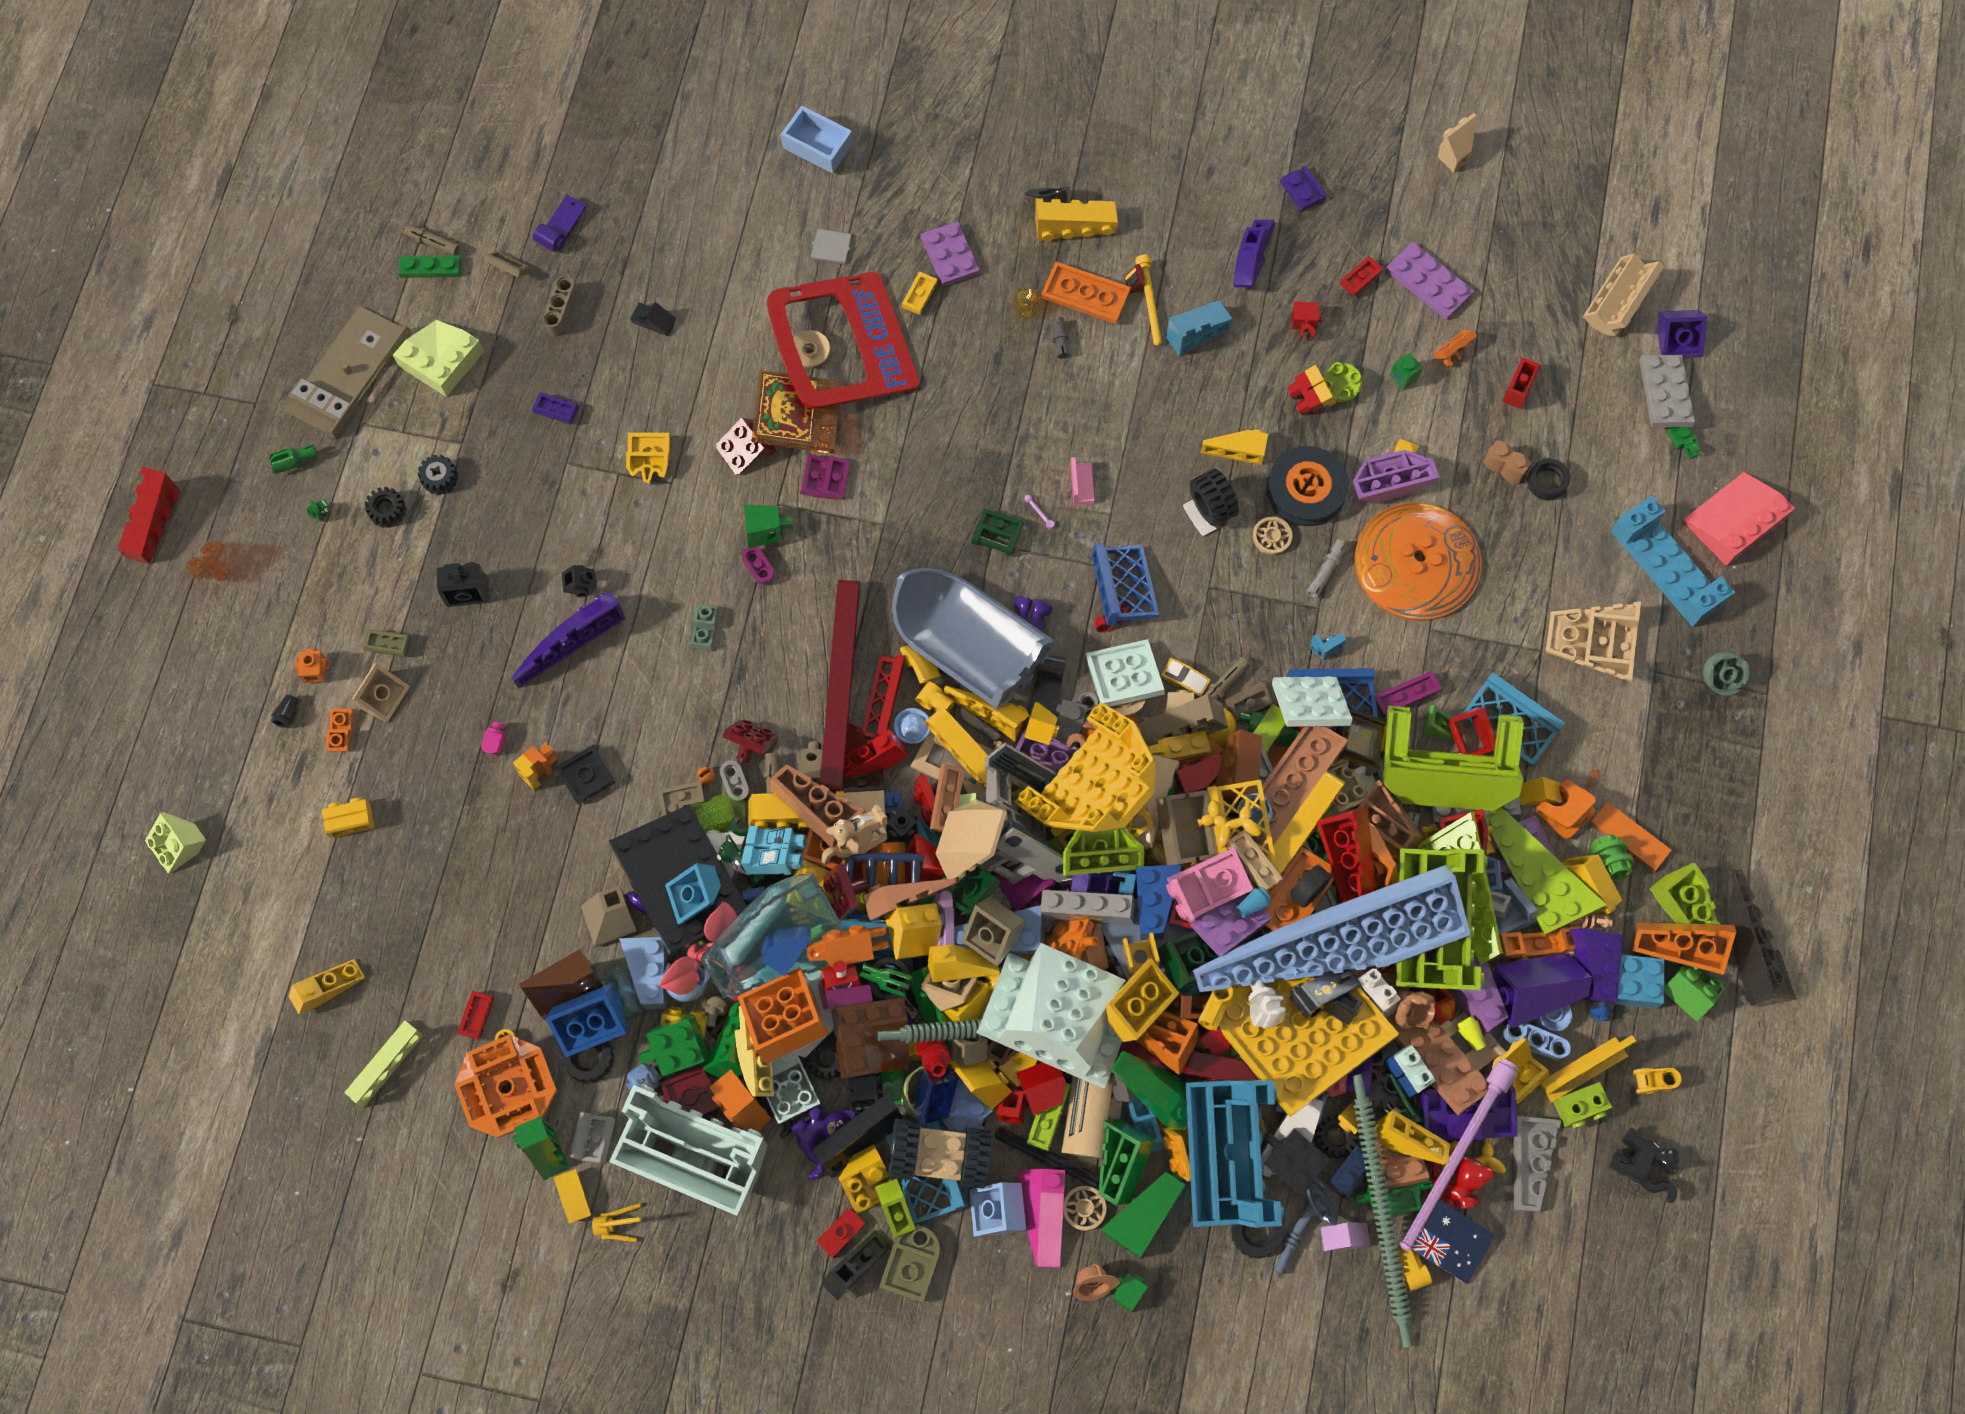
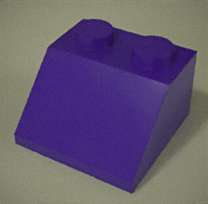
M1700 310L1659 312L1657 334L1661 355L1703 356L1707 316Z

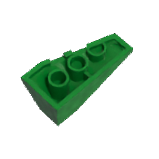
M1122 1051L1112 1066L1111 1071L1165 1127L1184 1129L1188 1123L1186 1084L1177 1075Z

